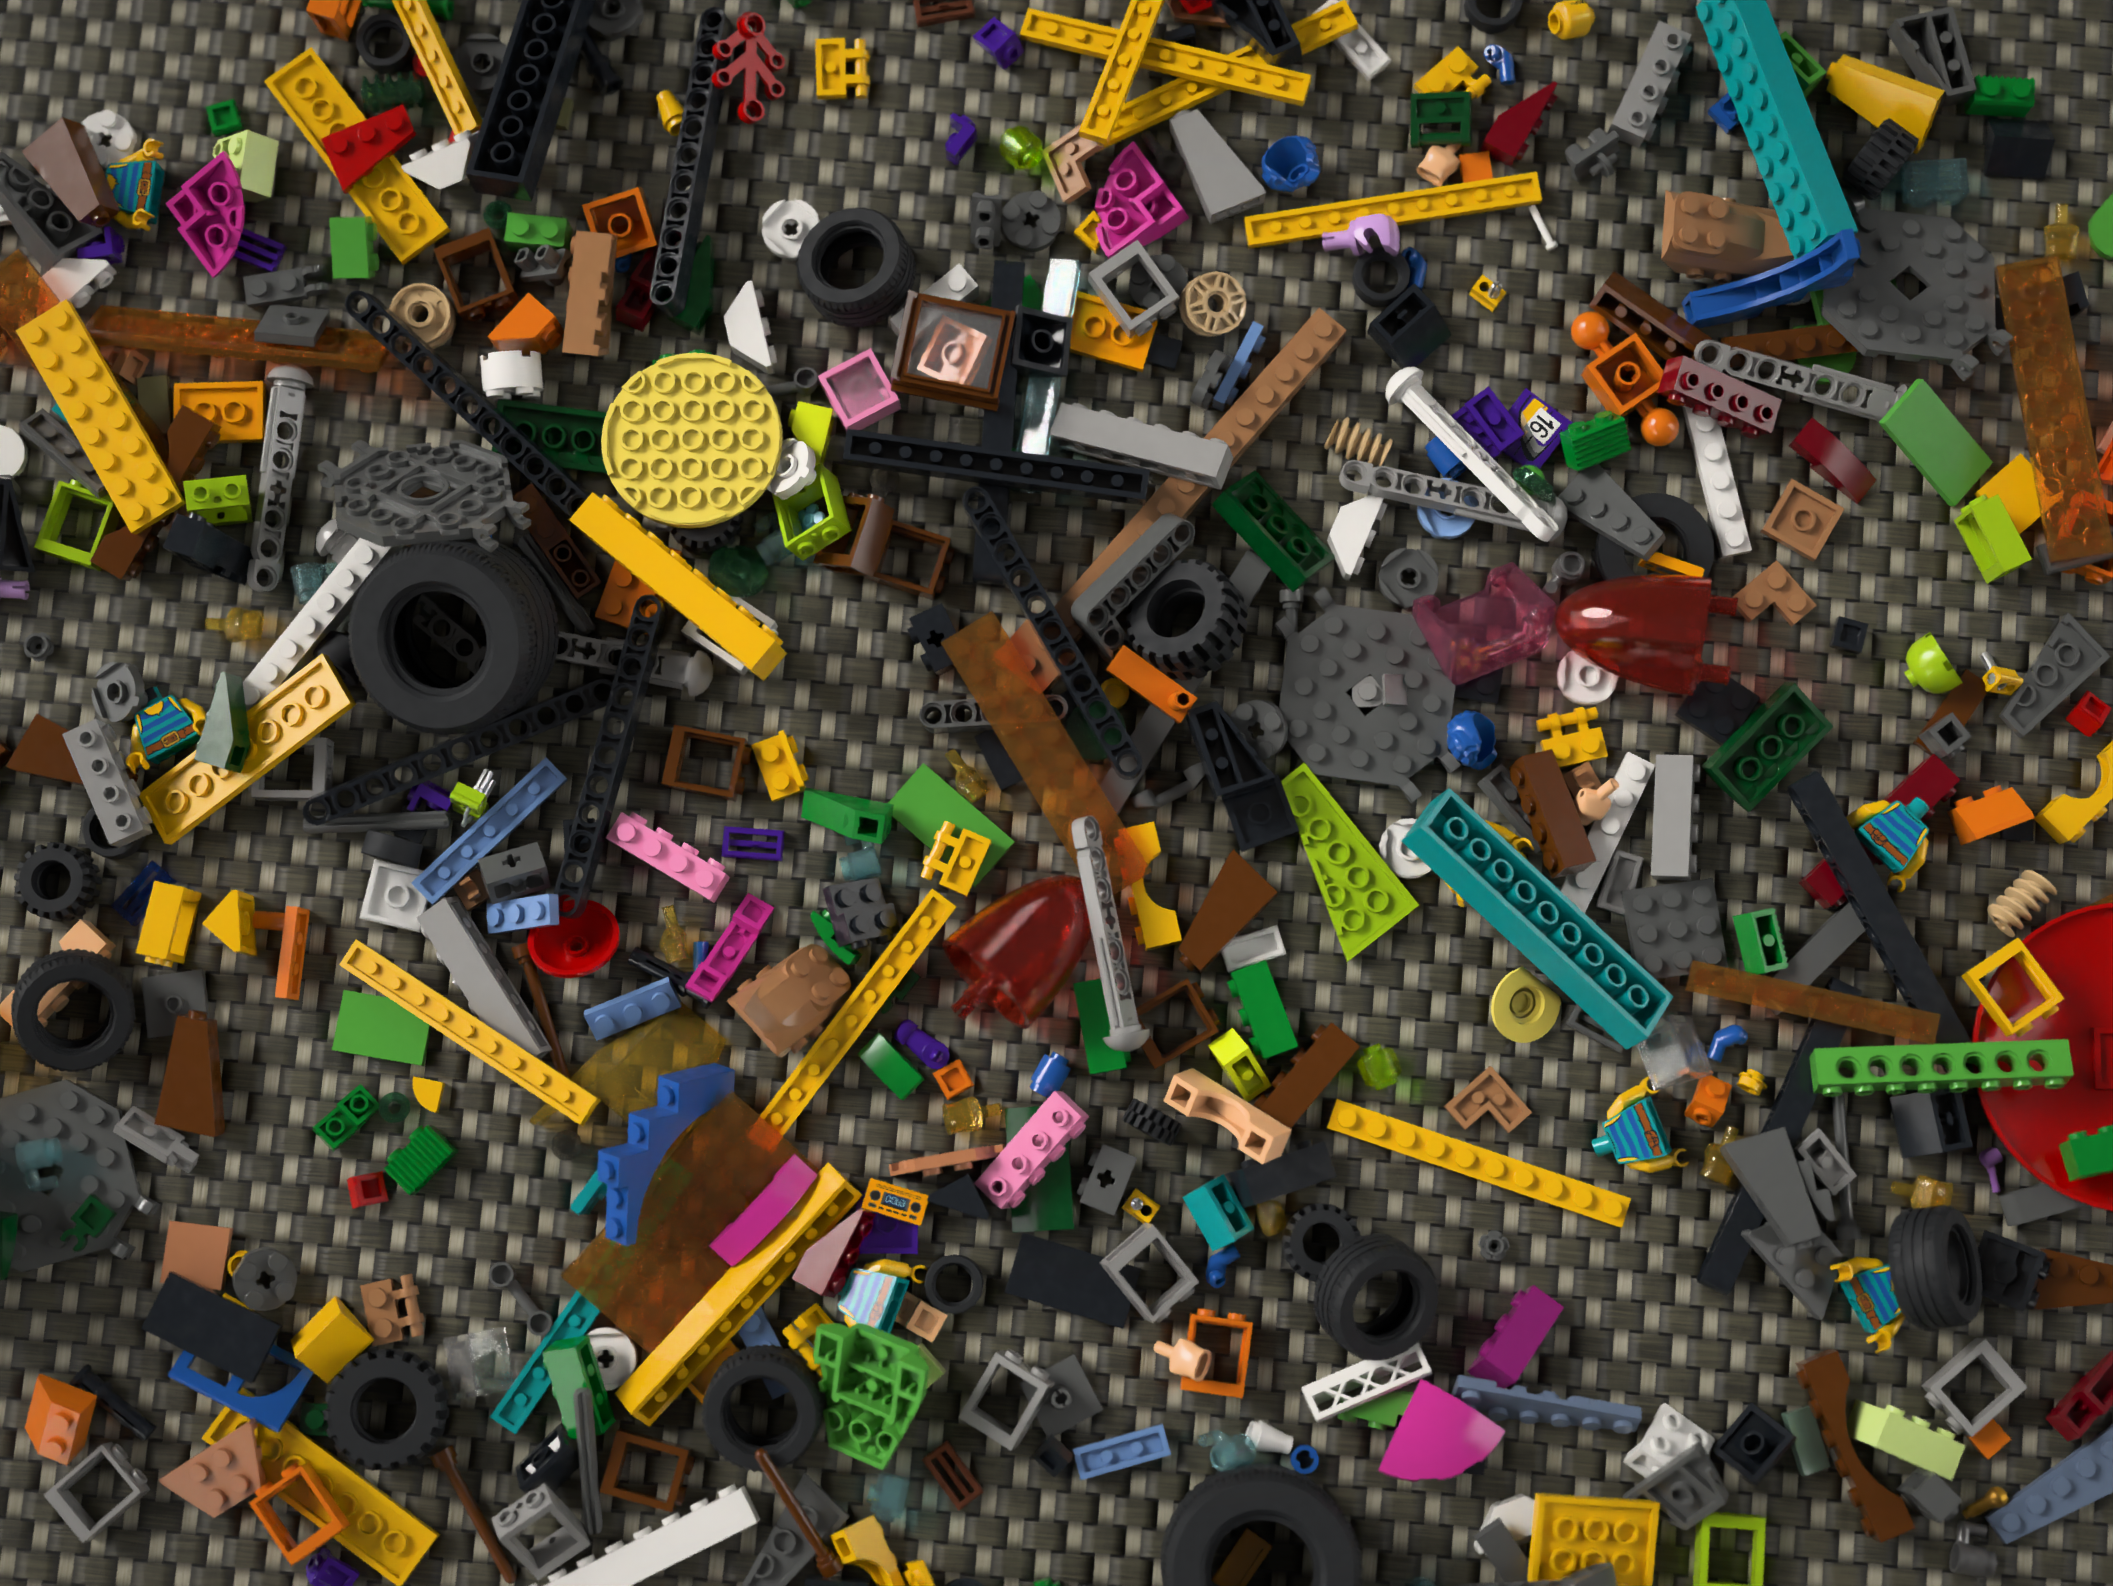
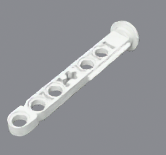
M1406 367L1395 373L1386 385L1385 397L1388 403L1393 405L1404 402L1516 517L1522 520V523L1537 538L1548 542L1559 530L1557 523L1543 508H1539L1536 501L1421 386L1423 370L1416 367Z

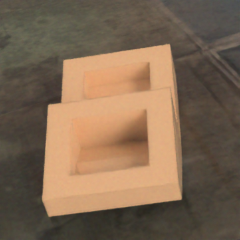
M906 1291L895 1321L933 1343L948 1315Z

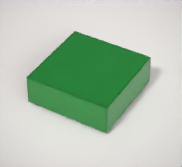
M235 99L205 106L211 130L215 137L244 129Z

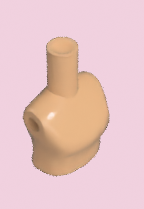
M1448 144L1445 148L1438 145L1431 146L1416 171L1433 185L1442 186L1446 178L1453 174L1460 166V160L1455 153L1459 150L1461 144Z
M1610 778L1597 790L1583 788L1579 791L1573 802L1582 825L1588 826L1593 821L1601 820L1611 807V800L1608 796L1619 788V784L1615 779Z
M1180 1338L1175 1346L1157 1341L1154 1346L1155 1353L1170 1359V1372L1188 1376L1195 1381L1203 1380L1207 1374L1211 1362V1352L1200 1348L1192 1341Z

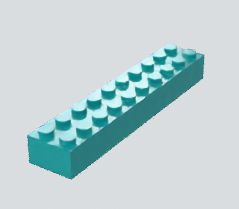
M1701 0L1696 6L1698 17L1704 27L1708 43L1717 60L1718 68L1728 88V94L1733 101L1738 119L1742 124L1749 147L1752 149L1759 172L1763 177L1769 198L1774 205L1779 223L1783 228L1794 259L1817 249L1832 239L1840 230L1853 228L1855 235L1858 232L1857 226L1766 0Z
M1448 788L1433 799L1407 832L1402 842L1626 1050L1647 1039L1674 996L1455 792Z

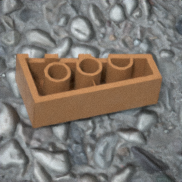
M576 231V236H572L570 251L573 254V263L568 274L570 288L566 304L567 314L562 348L563 353L593 356L609 354L618 234Z

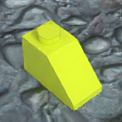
M798 401L796 410L791 409L788 427H792L791 431L797 441H803L814 450L816 457L815 466L819 463L824 465L835 421L834 410Z
M1233 1028L1207 1045L1245 1101H1251L1272 1086L1249 1047Z

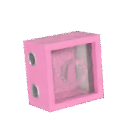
M871 348L818 376L821 387L846 432L847 429L862 430L901 409L899 398L895 392L891 391V384Z

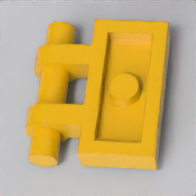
M845 38L815 39L817 99H847V87L855 88L857 99H866L867 88L870 87V77L867 75L869 51L866 50V40L855 39L854 49H846ZM846 62L855 63V74L846 75Z
M1457 46L1415 83L1414 89L1418 93L1453 92L1462 84L1466 88L1465 91L1472 92L1473 99L1479 98L1484 94L1485 88L1492 81L1487 74H1483L1478 80L1474 79L1471 75L1477 71L1478 66Z
M1578 707L1574 708L1573 712L1561 715L1552 713L1548 714L1547 718L1536 720L1539 732L1550 730L1551 738L1540 742L1542 751L1552 749L1560 768L1608 757L1601 727L1589 729L1587 724L1589 720L1598 719L1596 707L1587 709ZM1576 724L1578 732L1562 735L1561 727Z
M944 821L940 831L937 830L933 839L936 841L929 856L926 855L922 862L924 868L920 877L931 881L935 871L943 873L939 885L968 897L992 840L963 828L959 839L951 836L956 825ZM946 846L954 848L948 864L940 861Z
M814 1303L793 1322L801 1332H798L790 1324L782 1333L788 1338L789 1346L793 1350L797 1349L808 1361L806 1365L812 1372L815 1370L822 1377L820 1364H815L814 1349L806 1339L814 1346L817 1326L835 1323L817 1303Z

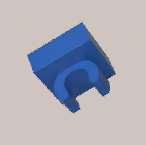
M1728 93L1709 108L1707 112L1726 134L1741 123Z

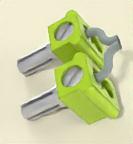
M489 769L483 770L473 788L457 782L449 798L451 803H453V811L464 815L461 826L464 828L472 820L478 821L489 809L486 801L496 783L495 780H491L494 774Z

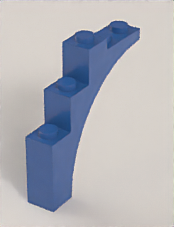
M1853 228L1840 230L1832 239L1817 249L1784 265L1735 282L1689 292L1682 301L1686 321L1696 328L1757 318L1765 308L1800 302L1808 292L1844 286L1853 276V264L1860 258V241L1858 238H1855Z
M710 1063L658 1076L657 1106L629 1113L628 1143L599 1150L598 1181L607 1184L605 1238L625 1246L636 1243L641 1207L656 1168L669 1147L693 1121L715 1106L734 1099V1069L717 1063Z

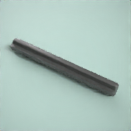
M447 811L350 814L322 825H312L304 818L303 830L308 834L367 832V830L447 829L450 827L451 817Z
M587 1387L577 1388L573 1396L584 1526L587 1534H598L602 1531L603 1523L592 1391Z

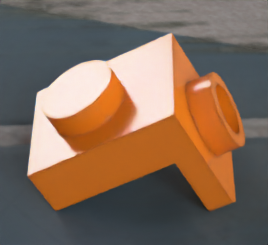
M1704 1072L1699 1078L1692 1102L1686 1108L1684 1115L1698 1124L1712 1128L1724 1113L1732 1085Z

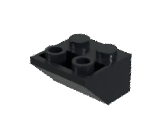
M1415 284L1410 286L1371 321L1367 331L1372 339L1401 369L1418 367L1452 335L1435 304Z
M1948 1088L1937 1089L1936 1092L1928 1094L1915 1092L1889 1097L1902 1158L1973 1147L1961 1092H1950Z

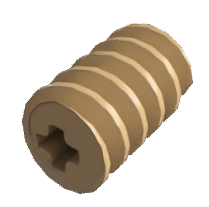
M1346 417L1341 423L1337 419L1324 448L1329 449L1333 444H1336L1335 454L1339 455L1346 449L1347 460H1350L1356 454L1359 461L1364 462L1368 460V463H1372L1373 467L1377 465L1382 466L1392 447L1393 439L1390 438L1384 444H1381V433L1371 439V428L1368 427L1363 433H1360L1361 423L1357 422L1350 428L1349 417Z
M2032 870L2023 871L2021 874L2022 879H2015L2013 887L2005 889V896H1998L1996 904L1992 903L1987 908L1988 914L1995 925L2009 937H2015L2012 926L2018 929L2024 928L2020 921L2021 917L2028 921L2032 920L2029 909L2037 913L2041 911L2037 903L2038 900L2045 904L2050 902L2045 894L2046 892L2054 896L2057 895L2056 888L2045 877Z

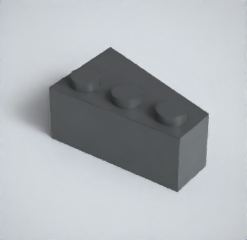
M1953 6L1894 20L1886 33L1919 82L1944 90L1938 109L1967 102L1976 91V86Z

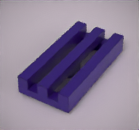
M243 228L241 236L277 250V253H272L239 240L237 246L273 261L271 264H268L237 250L233 258L265 271L275 272L287 249L286 246Z
M724 826L721 856L723 858L783 862L785 831ZM730 834L778 837L777 843L730 839ZM729 846L777 849L776 854L729 851Z

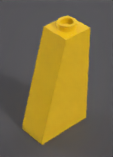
M1844 54L1837 62L1831 63L1826 74V79L1830 80L1826 89L1829 93L1877 128L1883 121L1889 118L1919 139L1918 145L1912 153L1917 154L1921 150L1943 97L1944 90Z

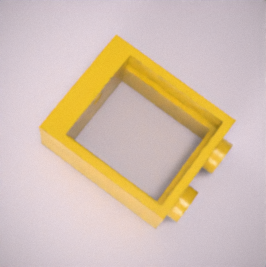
M154 881L136 953L146 955L145 962L170 968L173 967L174 962L184 964L202 893L185 887Z
M2019 937L1961 975L2006 1037L2014 1033L2018 1037L2025 1034L2034 1027L2031 1021L2040 1015L2045 1020L2060 1010L2057 1004L2064 999ZM2011 957L2016 959L2046 999V1001L2014 1023L2009 1021L1979 980Z

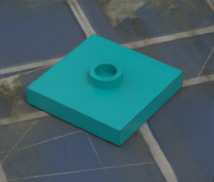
M597 1170L570 1205V1209L578 1215H589L598 1201H602L606 1197L607 1184L598 1181Z

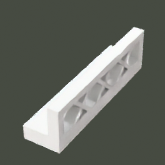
M1417 1343L1406 1352L1393 1358L1379 1361L1364 1360L1301 1388L1316 1423H1319L1432 1374V1371L1419 1343ZM1416 1362H1420L1422 1369L1413 1373L1401 1370ZM1393 1373L1390 1382L1385 1385L1372 1382ZM1364 1385L1361 1395L1354 1398L1344 1395V1393ZM1335 1398L1331 1408L1319 1412L1316 1405Z

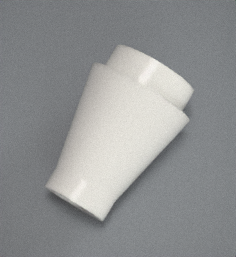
M1262 1420L1258 1422L1251 1421L1246 1431L1245 1445L1250 1446L1252 1451L1277 1452L1288 1455L1292 1449L1293 1436L1281 1432Z

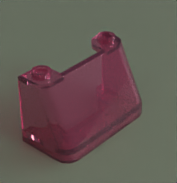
M1513 562L1496 567L1489 572L1485 590L1441 607L1440 600L1432 594L1414 600L1412 616L1444 675L1453 684L1460 685L1540 652L1547 645L1550 638L1556 603Z

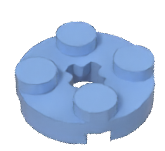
M1441 478L1449 481L1458 482L1453 480L1452 478ZM1427 488L1425 496H1429L1430 488ZM1443 491L1438 492L1441 499L1446 498ZM1464 497V502L1468 506H1478V501L1475 497ZM1417 506V516L1420 524L1436 539L1460 537L1470 529L1475 519L1454 515V513L1448 516L1446 513L1442 514L1440 510Z

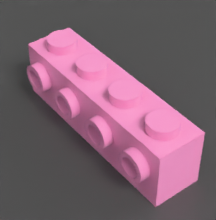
M623 812L620 813L606 836L607 840L715 903L730 878L723 872L725 869L724 865L712 858H709L707 862L697 857L700 851L685 842L681 847L671 841L674 836L660 827L656 831L651 830L645 826L647 820L638 814L631 812L630 816Z
M1054 1091L974 1184L1000 1209L1015 1208L1025 1198L1026 1194L1023 1192L1029 1185H1035L1043 1178L1046 1173L1044 1168L1049 1162L1057 1161L1066 1151L1064 1145L1070 1138L1075 1139L1086 1128L1084 1122L1090 1116L1066 1093Z

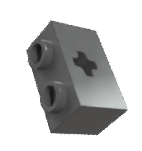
M537 842L478 859L482 879L492 905L551 887L547 866Z
M1105 1144L1102 1145L1101 1150L1094 1148L1088 1165L1093 1167L1089 1178L1083 1176L1076 1193L1082 1196L1080 1202L1115 1216L1137 1157ZM1107 1169L1112 1171L1111 1178L1115 1180L1113 1185L1107 1184L1103 1188L1100 1187L1101 1181L1097 1179L1098 1173L1104 1174Z
M1919 1467L1896 1489L1923 1517L1938 1523L1951 1520L1959 1511L1957 1506L1963 1501L1936 1473Z

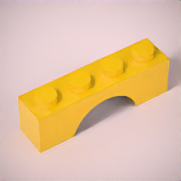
M2113 740L2097 755L2101 767V781L2093 795L2083 799L2074 798L2066 794L2054 797L2035 816L2034 820L2059 845L2068 841L2072 843L2077 841L2086 832L2083 827L2090 820L2093 822L2097 821L2108 810L2105 805L2113 799Z
M1149 822L1119 829V838H1114L1117 856L1123 855L1126 867L1120 869L1124 886L1130 885L1133 897L1127 899L1131 916L1137 914L1140 925L1134 927L1138 945L1144 944L1145 951L1181 943L1182 938L1175 910L1165 909L1155 904L1147 895L1144 887V872L1149 863L1161 853L1155 823Z
M874 1515L859 1520L830 1535L843 1565H856L863 1568L873 1578L876 1586H908L898 1570L895 1555L889 1550L885 1541L883 1528Z

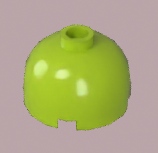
M1931 632L1920 637L1910 646L1906 655V663L1909 669L1904 673L1913 687L1920 685L1926 692L1939 694L1952 690L1963 683Z

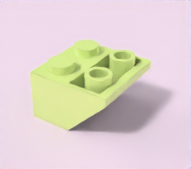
M250 130L219 139L214 147L213 156L215 158L222 151H226L238 173L242 185L243 201L258 202L271 198L279 141Z

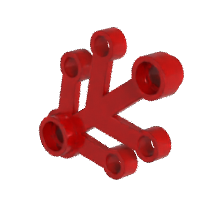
M745 12L740 15L737 20V31L726 40H720L714 44L712 48L715 58L725 60L732 55L733 48L744 41V53L726 68H721L713 73L712 82L715 87L723 89L730 85L732 78L744 69L743 102L738 107V117L746 124H754L761 120L765 112L763 104L756 99V74L765 84L764 92L768 99L777 100L785 93L783 84L776 80L771 73L782 69L785 66V59L765 37V21L760 14L755 12ZM720 46L725 49V54L721 52ZM757 46L766 56L765 64L757 55ZM772 58L777 61L778 66L774 65ZM719 75L724 77L725 83L720 80ZM772 86L776 88L777 94L772 91Z

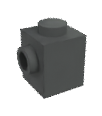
M1953 712L1942 717L1919 735V738L1931 753L1935 754L1939 759L1946 755L1949 759L1953 758L1965 749L1962 744L1972 737Z

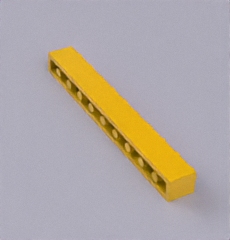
M827 1163L818 1172V1176L783 1219L757 1246L721 1277L615 1392V1395L631 1415L650 1427L799 1265L805 1251L828 1234L863 1196L831 1164Z

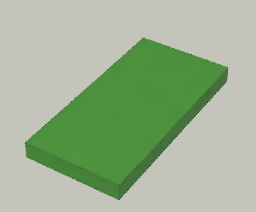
M1916 379L1879 422L1880 426L1949 506H1956L1993 463L1924 379Z
M924 763L888 802V804L894 805L892 817L930 850H932L936 841L933 839L937 830L940 831L944 821L956 825L951 836L959 839L963 828L992 840L972 885L974 888L979 885L1015 843L1013 839ZM946 846L941 857L946 864H948L954 848Z

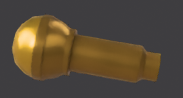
M1998 1486L1991 1487L1985 1494V1497L1966 1506V1509L1961 1512L1967 1520L1970 1517H1976L1990 1508L2004 1507L2008 1502L2007 1492Z

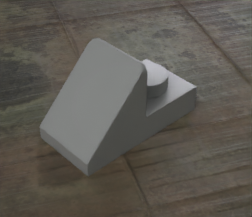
M1383 674L1382 688L1372 676H1367L1351 688V699L1358 708L1377 707L1381 703H1383V706L1407 705L1405 675Z
M1819 1128L1795 1148L1798 1160L1811 1161L1813 1174L1825 1189H1829L1830 1194L1833 1196L1857 1176Z

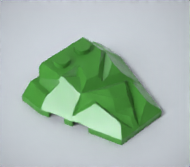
M856 1323L851 1328L842 1324H820L816 1329L813 1356L815 1364H820L823 1377L818 1382L819 1391L825 1392L828 1406L823 1410L829 1447L884 1470L888 1466L926 1396L929 1366L925 1359L920 1357L918 1345L867 1324Z

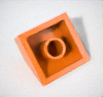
M643 187L630 189L582 205L590 232L618 234L616 258L658 245L653 218Z
M528 292L488 335V338L498 352L522 350V355H530V351L546 354L549 349L553 350L561 343L564 330L555 315Z
M2001 785L1983 791L1985 797L1976 801L1973 800L1972 796L1954 802L1956 808L1947 811L1961 845L2035 818L2033 812L2013 787L2002 790Z
M40 1373L37 1376L25 1424V1429L37 1453L68 1465L85 1447L97 1395Z

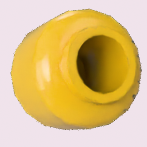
M1585 0L1560 1L1554 5L1548 16L1551 32L1562 40L1580 38L1587 35L1595 20L1594 11Z

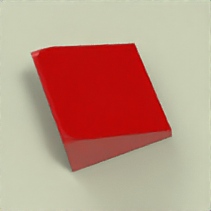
M2087 690L2068 713L2066 721L2084 735L2090 737L2103 725L2112 708Z
M383 1171L353 1176L347 1179L353 1209L389 1201Z

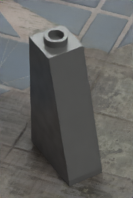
M1785 1127L1726 1143L1720 1147L1722 1156L1784 1246L1787 1248L1795 1245L1797 1251L1815 1246L1814 1240L1821 1237L1822 1234Z

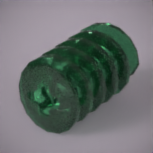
M409 71L408 80L404 79L402 72H398L396 81H393L390 73H386L385 82H381L378 74H376L372 84L369 83L367 76H362L361 97L366 113L369 107L373 113H377L380 110V106L386 112L391 110L392 104L396 108L405 103L408 109H414L415 102L420 108H425L426 106L423 79L421 76L420 79H417L413 71Z

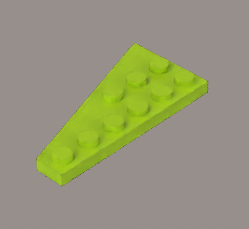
M1304 762L1281 780L1345 959L1349 962L1417 908L1419 904Z

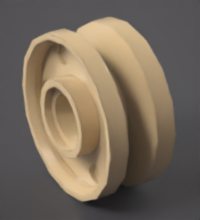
M1218 271L1205 273L1188 282L1181 292L1179 301L1181 318L1186 326L1197 335L1205 337L1222 335L1236 328L1245 316L1247 305L1245 292L1239 282L1229 274ZM1210 297L1217 302L1216 312L1212 311L1208 306V299Z
M415 283L404 287L393 297L389 307L398 318L432 349L444 345L454 332L456 326L454 307L445 294L435 286L426 283ZM421 312H429L428 318L425 321L417 322V317ZM409 338L404 340V342L408 346L412 347V343Z

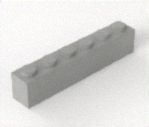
M1061 403L1049 433L1057 448L1135 468L1149 469L1150 472L1220 490L1233 461L1231 450L1223 440L1199 438L1198 435L1190 431H1183L1182 433L1172 431L1169 427L1162 424H1155L1154 426L1144 424L1141 420L1134 417L1124 419L1117 417L1107 410H1100L1099 412L1089 410L1086 406L1079 403H1073L1072 405Z
M445 897L417 917L421 924L422 934L436 948L437 958L449 969L453 976L452 981L455 987L464 993L469 1001L468 1007L473 1015L540 1059L549 1053L552 1048L459 897Z

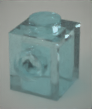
M883 1471L879 1473L877 1485L871 1483L867 1502L872 1503L870 1511L877 1513V1519L894 1522L895 1518L901 1519L911 1478Z

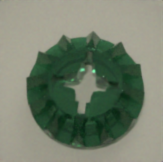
M1519 467L1514 470L1513 476L1516 481L1542 500L1552 502L1556 496L1552 492L1554 489L1552 485L1526 467L1523 470Z

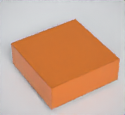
M1489 151L1459 155L1462 183L1493 178Z
M960 1058L933 1073L947 1100L975 1086Z
M1994 1419L1990 1420L1974 1436L1965 1435L1987 1460L2011 1440Z

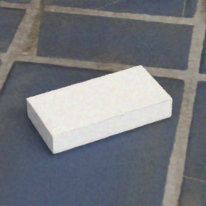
M1277 925L1236 937L1221 952L1228 973L1263 960L1267 961L1286 955Z

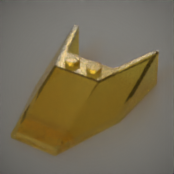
M681 1002L680 1008L645 1021L596 1051L570 1080L596 1095L628 1123L630 1112L657 1106L658 1076L710 1063H718L727 1040ZM546 1103L529 1122L533 1125L543 1126L549 1117L558 1110ZM693 1122L681 1132L669 1147L656 1170L690 1131Z

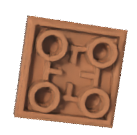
M169 1221L160 1283H164L169 1272L173 1271L208 1289L224 1290L233 1228Z

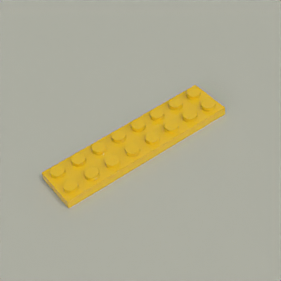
M310 47L264 80V82L336 176L321 138L367 119L313 48ZM392 155L373 168L374 171L367 177L363 176L353 185V189L348 193L365 216H372V223H376L377 232L402 265H405L451 230L409 174L403 171L402 165L396 157Z
M65 299L16 330L130 532L137 535L185 505L184 497L72 302Z
M321 654L246 711L250 746L241 773L194 760L195 750L140 792L139 797L149 811L152 821L165 844H174L357 705L328 655Z
M242 1387L238 1393L244 1396L257 1397L245 1387ZM225 1406L202 1439L209 1445H212L251 1419ZM289 1420L285 1422L279 1433L257 1423L254 1433L256 1445L261 1446V1465L265 1470L266 1482L271 1481L273 1485L283 1479L281 1472L296 1462L299 1466L310 1463L351 1524L333 1538L396 1586H403L440 1534L309 1435L301 1432ZM304 1477L277 1495L319 1528H323L332 1521Z

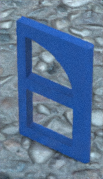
M273 1345L269 1355L296 1368L300 1372L287 1386L266 1396L249 1397L238 1394L246 1381L235 1375L231 1377L226 1387L189 1369L196 1356L183 1350L169 1371L168 1377L249 1419L255 1418L257 1423L279 1433L315 1373L295 1358L294 1354Z

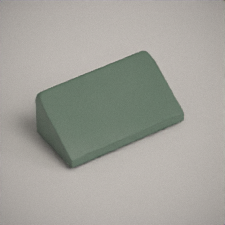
M1810 1406L1781 1413L1785 1429L1797 1438L1791 1445L1799 1475H1811L1830 1467L1818 1424Z

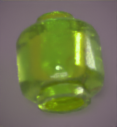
M1018 125L1004 131L1001 136L999 151L1003 158L1015 169H1032L1042 159L1043 143L1028 127Z
M1378 1043L1363 1049L1365 1056L1358 1059L1357 1065L1366 1086L1375 1087L1377 1091L1399 1082L1397 1077L1402 1074V1068L1393 1048H1382L1381 1044Z

